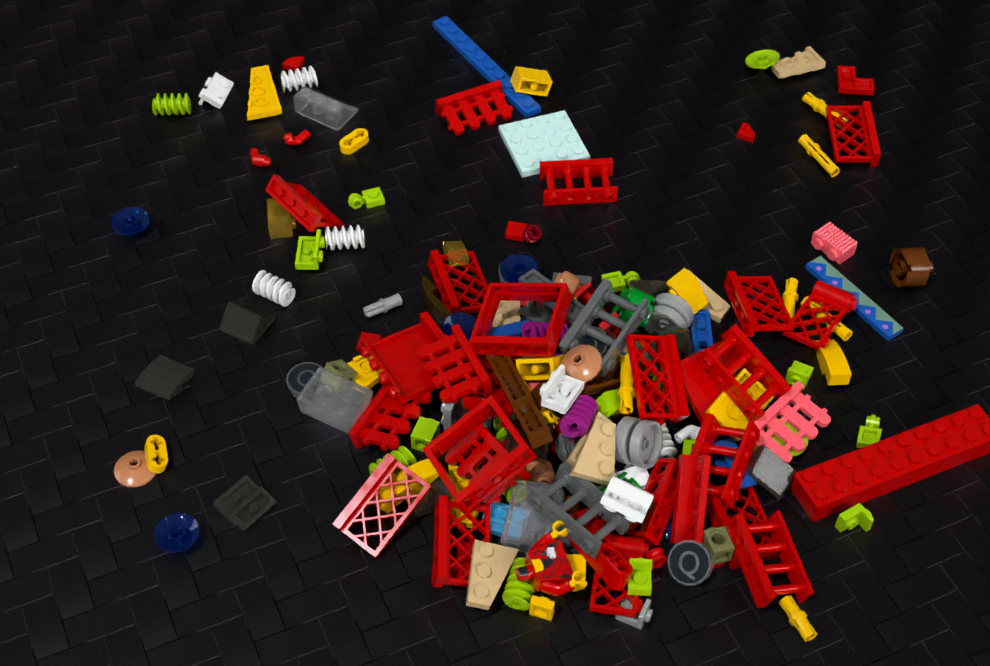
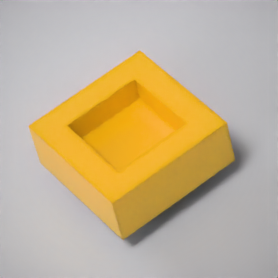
M533 595L530 601L529 614L552 621L555 602L547 597Z

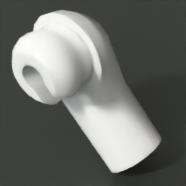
M688 425L677 432L674 437L678 443H682L684 439L688 438L696 439L700 427Z

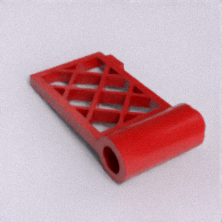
M818 280L810 296L792 318L795 325L794 328L801 327L802 332L783 331L782 335L817 350H820L821 347L825 349L831 340L829 336L845 314L856 309L858 305L856 295ZM813 301L820 304L821 307L811 308L810 304ZM835 310L840 313L830 316L828 311ZM824 312L826 317L816 318L814 314ZM810 314L812 319L802 321L801 316ZM819 323H829V327L820 329ZM815 325L816 329L806 331L805 326ZM819 335L820 340L816 342L811 340L809 336Z
M610 533L606 536L628 562L630 558L645 557L649 550V544L645 543L644 538ZM596 571L594 572L589 611L636 618V613L640 614L643 600L638 599V595L633 597L627 595L625 589L620 591L622 595L614 599L608 593L612 589L609 586L604 588L598 582L601 577ZM602 595L609 601L606 605L595 604V599ZM627 599L632 604V609L622 608L618 603Z

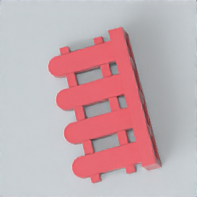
M799 381L769 407L761 418L755 421L760 430V439L756 442L755 447L758 449L762 447L772 456L771 460L774 463L778 461L783 465H788L792 460V454L789 450L792 449L795 452L803 451L805 441L801 438L805 436L810 440L815 439L818 429L814 425L817 423L821 427H827L831 421L830 416L827 414V409H820L810 400L811 396L808 394L804 396L801 393L804 385ZM798 410H801V411H802L804 414H806L811 420H810V421L806 420V419H805L803 416H801L797 411H798ZM788 422L792 427H794L799 432L795 434L791 429H789L784 424ZM774 434L779 439H781L786 445L783 447L771 436Z

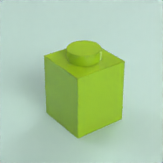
M618 389L606 391L595 400L598 404L597 412H600L609 420L618 418L622 414L619 411L620 396H618Z
M420 416L411 434V448L423 451V448L430 441L440 435V422L432 418Z

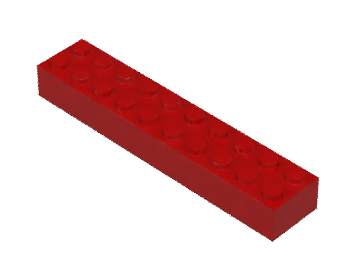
M979 404L796 472L793 475L790 489L811 521L820 520L853 507L858 503L866 502L989 454L990 418Z

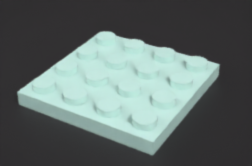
M565 110L498 126V131L522 178L539 174L540 161L590 159L587 149Z

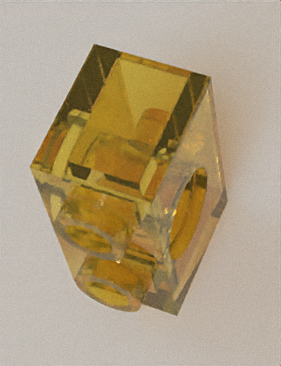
M274 198L267 199L270 239L293 237V229H296L295 218H292V215Z

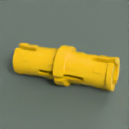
M791 595L782 598L779 601V605L789 617L790 624L795 626L805 642L814 639L818 633L809 623L805 611H801Z

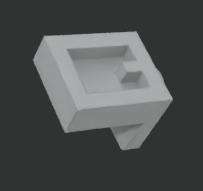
M627 599L621 602L620 606L622 608L632 609V604ZM646 599L645 604L642 603L640 614L636 613V618L616 615L615 619L642 629L644 622L649 623L653 614V609H650L651 600Z

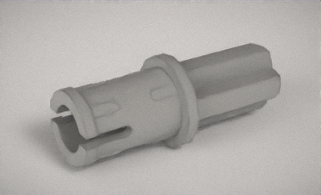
M399 293L385 299L380 298L378 302L364 307L363 311L365 316L369 318L382 312L387 313V310L403 305V301Z

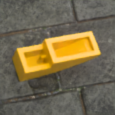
M831 339L825 349L822 347L820 350L815 349L822 375L825 374L828 386L849 384L852 373L838 343Z
M428 458L407 467L429 485L439 477V474ZM401 470L394 474L393 482L405 481V472ZM419 482L409 484L410 495L419 494L424 486ZM406 484L394 486L395 498L407 496ZM390 487L381 488L379 500L392 498ZM404 500L395 501L396 507ZM392 502L381 503L380 509L389 514L393 510Z

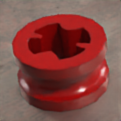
M654 548L645 555V559L652 560V569L662 567L668 561L662 548Z

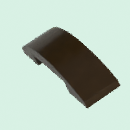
M423 277V297L431 314L450 330L451 326L459 324L465 336L470 338L474 323L462 311L456 315L452 313L437 298V287L426 277Z

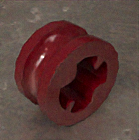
M534 224L529 225L522 233L524 239L531 244L535 243L542 236L540 228Z

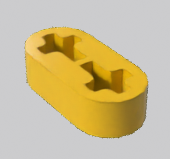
M358 128L342 138L339 142L340 151L348 155L369 142L368 131L364 128Z
M151 435L147 438L144 447L146 466L150 472L158 474L166 469L168 463L167 447L163 437Z

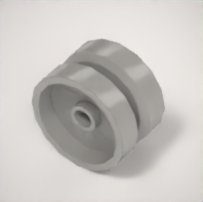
M671 293L659 294L656 296L655 302L653 301L651 304L654 307L644 329L651 336L675 334L676 343H679L694 319L692 307L686 300Z
M630 416L622 418L616 427L615 460L622 464L646 469L653 467L661 454L663 445V432L660 424L656 421L641 420Z

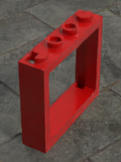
M490 283L469 340V344L475 354L554 357L573 297L567 283ZM500 301H557L545 337L488 335Z
M492 395L482 400L480 404L423 448L426 456L457 504L466 512L538 457L503 407ZM494 413H497L519 446L462 491H459L438 457Z

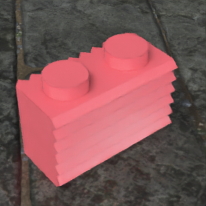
M831 222L826 223L813 232L811 244L815 249L821 250L830 260L840 265L855 254L858 244L851 236L849 237L848 234H845V232L831 224Z

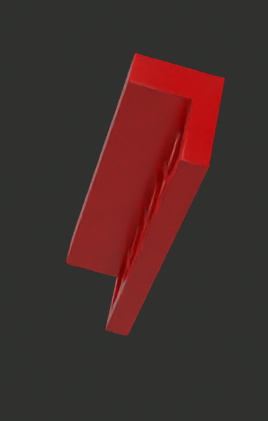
M679 455L670 544L677 545L684 541H693L702 546L711 456Z
M660 458L655 463L644 488V491L654 495L651 502L652 507L647 511L640 531H635L640 522H632L625 533L626 536L644 538L650 546L658 547L674 508L679 464L677 458ZM662 466H666L665 470L660 473ZM659 484L658 488L652 492L653 487Z

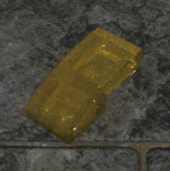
M442 241L444 254H447L450 266L469 265V256L462 241Z

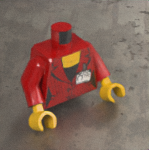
M556 521L552 527L553 532L549 531L528 550L524 561L525 566L518 567L515 570L519 582L530 580L535 591H542L553 596H561L574 590L575 586L579 588L587 586L585 579L579 581L580 578L586 576L585 573L581 570L573 573L561 539L557 540L556 538L568 535L567 528L558 532V529L564 525L562 521Z

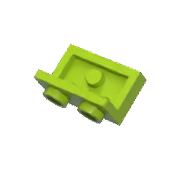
M317 229L316 236H299L295 269L319 270V264L323 262L322 248H325V236H322L321 229Z

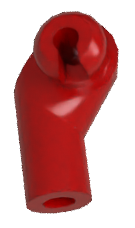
M304 130L294 137L292 133H286L283 139L287 145H300L311 135L308 130Z
M256 148L250 150L253 165L258 167L270 166L271 159L269 157L260 155L259 150Z

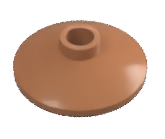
M579 345L565 354L561 364L565 365V375L586 383L599 373L602 367V356L593 346Z
M141 450L126 453L119 458L114 467L116 480L121 485L131 488L149 483L156 475V473H152L147 469L145 451Z

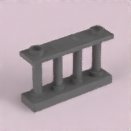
M531 269L518 278V283H553L535 269ZM573 297L566 316V320L571 324L574 323L585 307ZM529 301L528 304L518 310V313L532 322H550L552 317L551 309L554 310L557 301H542L543 307L537 304V301Z
M604 278L558 346L561 354H566L572 348L581 345L580 340L584 335H589L610 346V349L605 356H602V367L600 369V374L605 377L608 371H612L617 357L627 344L626 336L633 334L642 320L645 321L649 316L648 300L644 298L638 306L614 294L612 282ZM611 301L631 311L633 315L628 322H625L603 311L606 302ZM595 318H600L622 329L617 339L592 328L591 324Z
M565 461L559 466L555 477L556 481L542 492L533 485L530 488L526 502L552 524L556 521H562L564 525L559 530L562 531L564 528H567V537L578 545L583 552L595 559L602 546L601 540L614 529L621 535L625 534L630 527L631 521L627 520L624 517L625 515L617 511L611 512L605 509L604 505L600 503L604 492L588 480L570 476L573 467ZM564 487L573 495L558 506L549 497ZM581 501L590 509L575 520L566 512ZM598 515L607 524L592 535L583 526Z

